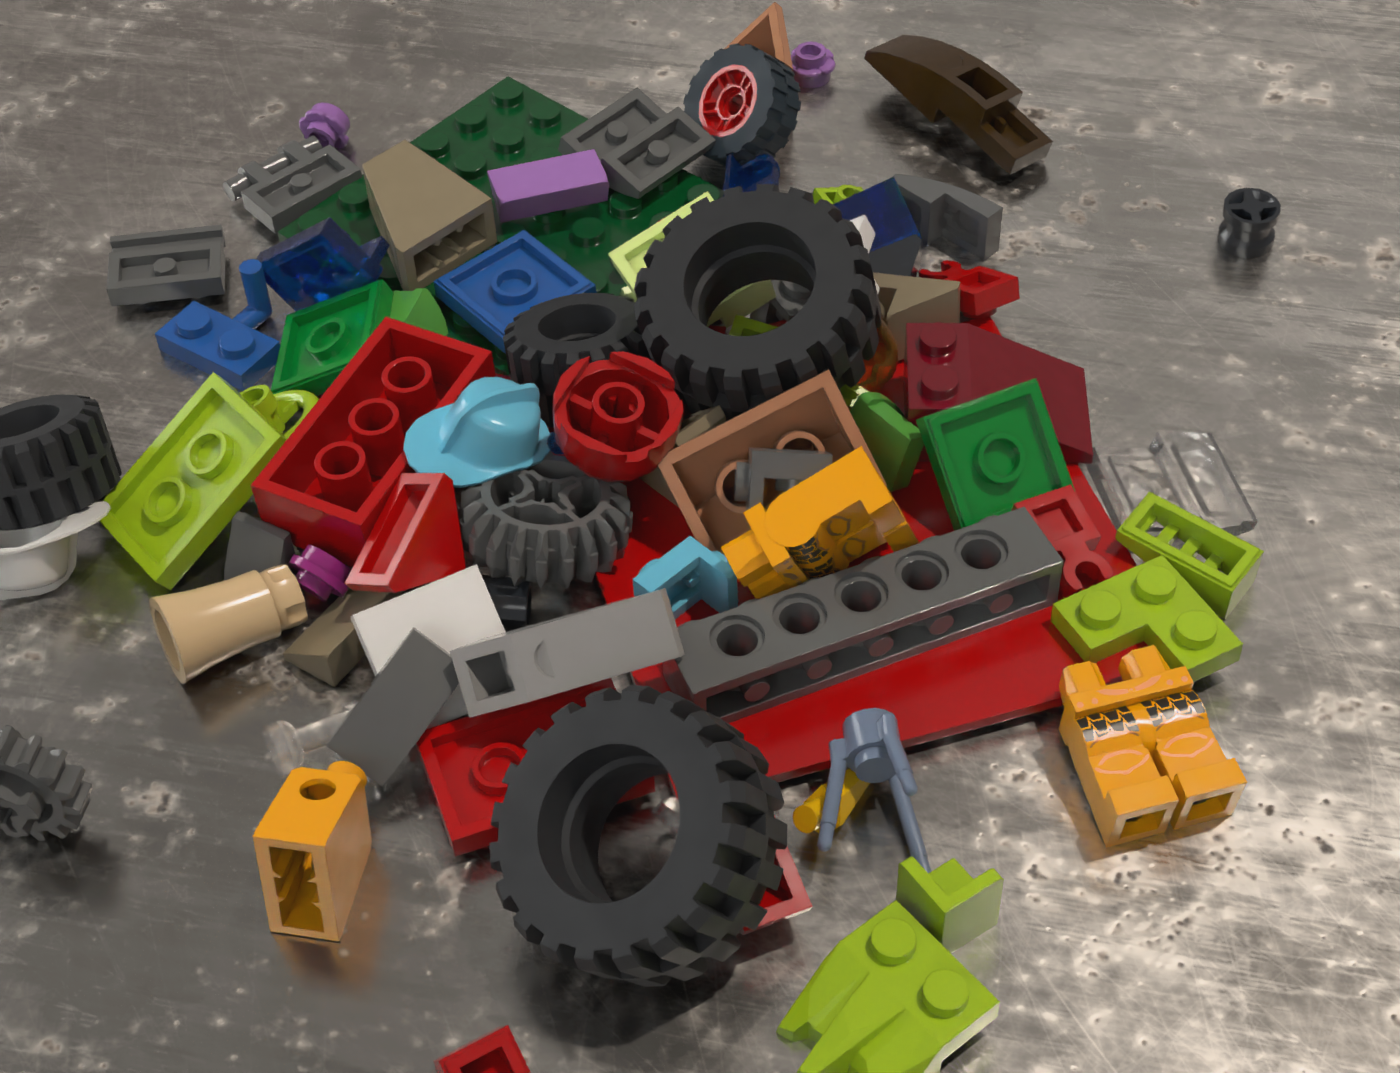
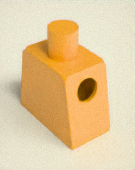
M336 761L331 763L327 770L306 767L291 770L257 826L252 837L271 932L340 941L372 844L365 793L367 776L359 766L347 761Z

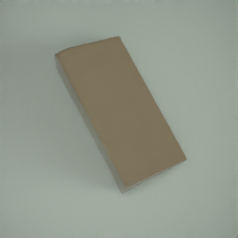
M349 588L344 597H338L283 653L284 660L335 687L366 655L350 617L402 595V591L397 593L353 591Z

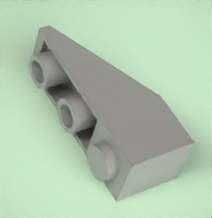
M666 588L486 637L450 651L469 718L538 700L685 655Z

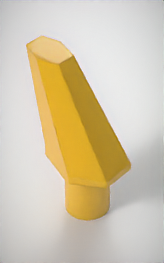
M850 768L845 772L835 829L844 824L870 784L860 780ZM827 783L821 785L802 805L794 810L793 823L799 831L803 833L820 832V821Z

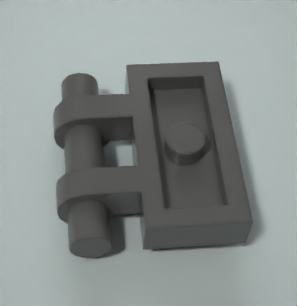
M310 136L299 143L291 140L281 145L277 149L278 154L259 164L256 161H251L239 167L237 170L238 175L223 182V188L226 195L232 201L242 197L245 209L276 234L279 230L344 186L362 178L361 168L330 144L322 148L319 140L315 136Z

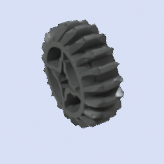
M551 450L539 464L527 469L514 471L482 484L467 486L461 493V503L458 504V518L463 550L472 554L473 565L477 564L479 567H488L491 578L511 576L514 586L530 581L536 582L541 590L545 583L558 582L568 589L572 579L577 578L584 582H592L595 572H611L614 560L624 558L629 533L632 532L633 512L630 511L627 485L589 477L573 466L565 456L553 455Z

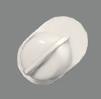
M96 501L79 512L48 524L26 529L0 530V600L42 595L56 590L67 581L76 567L78 532L104 518L111 509L110 505L106 501Z

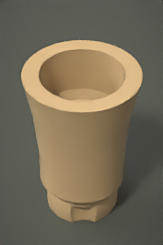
M287 564L277 565L260 573L252 570L214 584L188 591L150 597L149 599L150 612L160 644L173 672L182 684L187 683L216 664L251 647L280 637L281 631L299 626L306 622L308 618L302 590Z

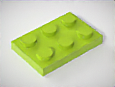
M213 372L104 498L103 501H106L111 509L99 522L156 583L171 590L232 520L233 516L253 495L250 485L285 443L287 438L234 387Z

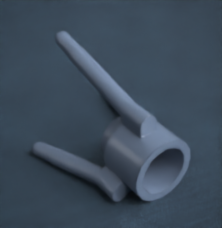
M868 708L854 712L842 724L843 738L834 739L828 744L831 766L817 847L820 851L826 852L832 846L846 767H849L864 782L879 783L886 780L889 781L910 855L929 873L931 868L928 862V855L910 796H914L917 793L918 787L900 740L897 719L893 713L879 708Z

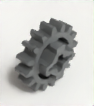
M5 725L4 729H0V828L8 836L16 838L28 836L30 833L37 840L46 841L49 832L60 838L67 837L70 828L77 830L91 800L89 796L93 785L82 780L86 770L83 766L65 764L68 752L64 749H56L54 746H41L43 743L41 736L35 734L26 739L13 726Z

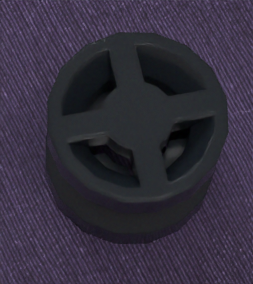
M1258 188L1236 189L1229 193L1223 204L1224 220L1219 225L1218 243L1221 248L1229 254L1240 258H1256L1267 254L1273 247L1275 239L1273 227L1279 221L1281 204L1277 198L1269 192Z

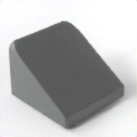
M238 511L232 519L224 567V580L252 570L260 573L268 568L287 564L292 574L296 576L298 572L288 564L295 554L290 532L245 512Z

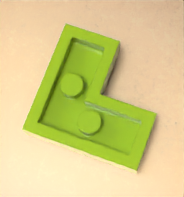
M1163 555L1055 602L1052 606L1050 621L1084 662L1091 661L1096 663L1139 642L1145 641L1148 646H1156L1170 669L1186 666L1193 682L1239 661L1243 643Z

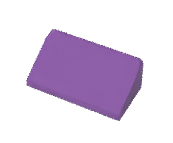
M594 149L487 171L500 223L608 201L609 181Z

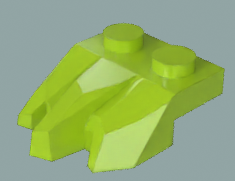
M895 900L839 941L825 957L779 1024L776 1033L792 1043L808 1038L816 1043L797 1070V1073H940L941 1062L998 1017L1000 1001Z

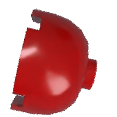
M625 351L610 352L609 360H598L590 364V356L577 360L561 375L553 394L552 414L555 438L567 460L587 476L606 482H630L653 472L667 453L673 449L681 428L684 409L682 399L680 401L674 391V379L668 371L649 358Z

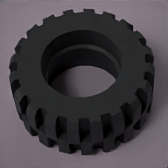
M757 184V191L743 192L742 187L738 186L723 190L725 196L709 202L708 198L705 197L690 206L692 213L683 219L677 215L663 228L665 238L662 242L655 239L651 243L643 257L647 268H641L637 273L634 287L638 298L634 304L636 322L652 361L669 372L675 381L674 391L680 401L682 399V402L687 404L690 413H696L719 405L726 416V421L826 370L830 371L840 393V389L845 384L852 388L856 386L865 374L866 369L863 359L869 361L874 357L879 343L877 329L882 325L880 302L868 249L864 248L860 232L852 221L842 218L840 209L827 200L820 199L815 204L813 195L810 192L790 187L788 193H782L779 191L778 185ZM766 280H782L796 283L812 292L806 304L791 320L766 333L751 336H732L722 334L707 327L709 318L716 307L731 293L746 285Z
M629 685L622 690V693L610 687L592 692L585 697L586 707L583 708L574 702H570L551 716L554 725L547 731L537 728L522 745L528 751L520 764L516 765L511 762L505 773L502 783L507 784L508 788L503 803L495 802L491 825L499 828L498 841L491 842L489 846L491 869L503 873V879L496 882V891L503 908L517 913L513 917L514 927L526 941L540 945L545 956L560 964L620 983L632 982L644 987L665 986L671 980V977L683 981L690 980L706 972L708 968L706 957L724 962L740 948L741 942L737 939L736 935L744 926L756 930L767 913V910L759 905L767 887L776 891L778 889L784 869L774 864L776 849H785L787 847V824L774 818V811L782 809L784 805L779 783L765 775L769 769L768 761L756 746L744 740L742 732L686 698L670 691L662 694L650 686ZM669 773L675 784L680 804V824L672 853L665 866L648 885L625 899L613 902L604 888L598 865L599 842L607 817L620 798L632 787L650 777Z

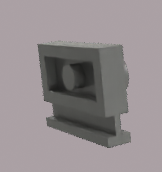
M222 224L110 237L112 252L109 253L106 290L111 306L147 304L157 301L202 298L225 294L224 247H226V240Z

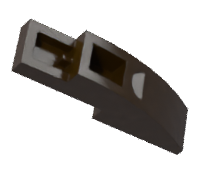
M901 35L866 51L864 59L931 123L948 117L1009 175L1047 156L1053 141L1017 109L1023 91L982 60L945 42L913 35Z

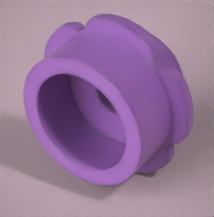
M804 42L792 50L791 60L795 74L794 79L799 83V87L818 88L829 82L831 72L835 69L836 63L833 60V53L822 44Z
M315 104L311 110L306 112L305 117H301L299 121V127L304 138L315 136L321 143L322 148L330 144L334 148L342 149L349 141L346 134L350 128V120L340 108L332 104Z

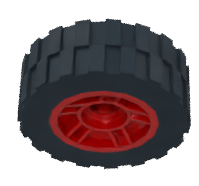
M736 43L729 45L727 49L721 48L714 52L713 57L705 60L700 66L699 72L691 79L689 83L691 86L688 94H685L683 102L685 105L684 112L716 139L714 147L703 154V156L738 171H745V168L752 170L761 167L760 164L765 161L770 162L776 157L775 154L780 148H784L788 143L791 131L795 130L798 122L796 120L797 113L801 107L798 94L801 91L799 83L794 79L795 74L792 69L784 65L785 63L746 43L744 46Z

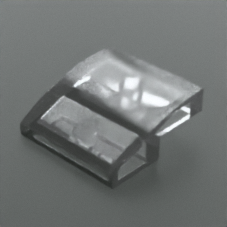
M1158 431L1149 448L1094 446L1092 464H1085L1116 530L1119 529L1149 491L1234 536L1253 530L1258 522L1212 433ZM1156 521L1147 533L1157 537L1165 527ZM1177 538L1171 546L1180 550L1185 543Z

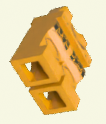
M860 446L780 494L770 503L767 510L760 502L743 512L751 530L723 545L721 549L737 579L744 587L748 585L755 599H761L799 586L808 579L824 577L847 569L850 562L886 542L896 552L916 545L919 541L863 447Z
M1151 645L1131 650L1121 658L1118 670L1123 679L1122 682L1106 685L1097 664L1091 661L1070 665L1063 669L1059 689L1064 711L1058 730L1065 746L1069 747L1073 764L1106 848L1165 833L1169 822L1173 830L1233 814L1247 784V780L1236 759H1226L1210 728L1203 703L1192 690L1194 682L1186 666L1170 669L1156 646ZM1207 799L1201 804L1192 805L1195 801ZM1142 815L1141 818L1135 821L1126 822V819Z

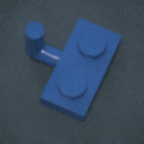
M256 259L245 260L239 265L248 303L246 308L231 319L196 301H192L155 333L159 350L209 375L214 372L231 386L241 391L252 387L277 363L280 342L256 330L272 314V304L262 263Z

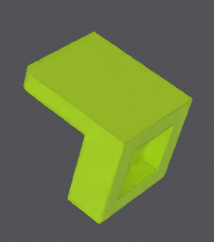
M911 856L898 864L896 900L950 953H953L998 924L1004 879L994 868L973 879L955 858L927 873L919 862Z

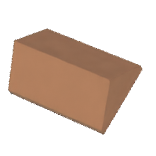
M829 370L672 449L658 464L695 539L710 551H719L724 554L721 549L723 545L751 530L743 514L746 511V502L734 501L736 462H748L749 447L827 451L833 454L832 463L862 446L887 486ZM764 478L763 506L766 510L773 500L785 492L775 490V478Z

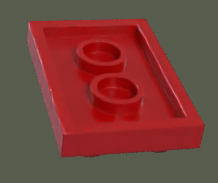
M611 678L520 705L470 718L467 716L425 730L416 742V747L455 857L490 846L491 842L498 841L499 828L491 825L495 802L503 803L508 785L502 783V780L511 762L519 765L528 751L522 745L537 728L547 731L552 727L554 722L551 716L570 702H574L584 708L586 707L585 697L590 693L609 687L616 690ZM654 776L632 787L616 804L655 792Z

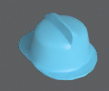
M483 377L471 382L461 392L455 403L432 410L421 416L407 430L403 450L409 466L417 473H445L453 480L454 487L462 488L482 484L514 471L527 469L541 463L550 452L551 434L546 423L541 419L539 389L534 383L520 385L512 380L501 377Z

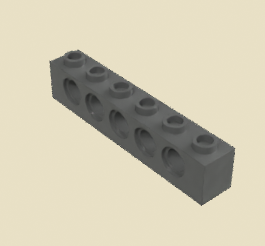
M1025 507L999 516H988L976 524L942 536L928 537L919 544L881 557L868 558L859 565L824 577L808 579L799 586L761 599L748 600L736 608L701 620L685 622L677 627L685 655L662 662L663 676L672 693L686 698L723 721L730 723L1052 606L1053 603L1058 601L1063 559Z

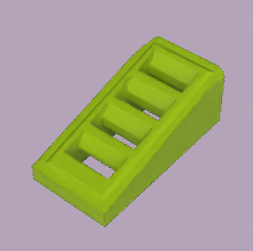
M1150 491L1119 527L1115 536L1118 542L1144 562L1163 555L1208 606L1223 619H1227L1254 583L1264 553L1263 550ZM1157 521L1165 528L1157 537H1154L1147 532ZM1177 538L1185 543L1180 550L1171 546ZM1200 554L1206 559L1205 563L1196 559V557Z

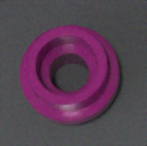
M308 544L301 556L294 554L288 563L298 572L295 577L300 588L322 601H326L331 593L344 597L349 590L348 586L344 583L351 569L332 555L313 545Z

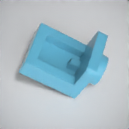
M691 536L687 537L660 559L657 558L649 561L639 574L633 578L634 597L666 588L674 619L678 618L701 599L719 613L738 607L737 577L727 558L719 551H710Z

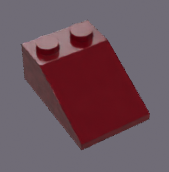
M906 323L903 368L904 416L918 428L916 419L1037 378L1065 463L1092 464L1093 447L1084 368L968 323ZM925 445L917 462H930Z

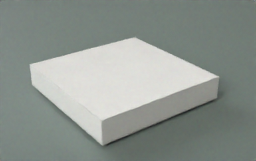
M477 564L350 617L375 676L413 627L449 654L451 650L505 632ZM459 684L427 729L468 714Z

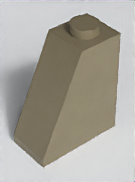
M406 139L362 164L370 210L403 291L425 288L433 283L434 280L449 273L497 243L492 198Z

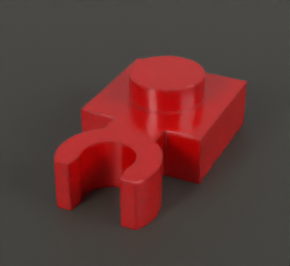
M945 260L941 262L940 272H933L927 269L918 270V275L921 278L959 281L960 311L967 318L977 319L992 316L997 312L998 307L1020 299L1018 277L979 265L965 270L962 269L960 263Z
M1071 484L1014 503L1011 511L1025 507L1063 559L1059 591L1064 598L1082 591L1083 586L1076 576L1078 574L1089 576L1095 585L1113 577L1112 568L1108 561L1100 554L1092 551L1096 549L1101 535Z

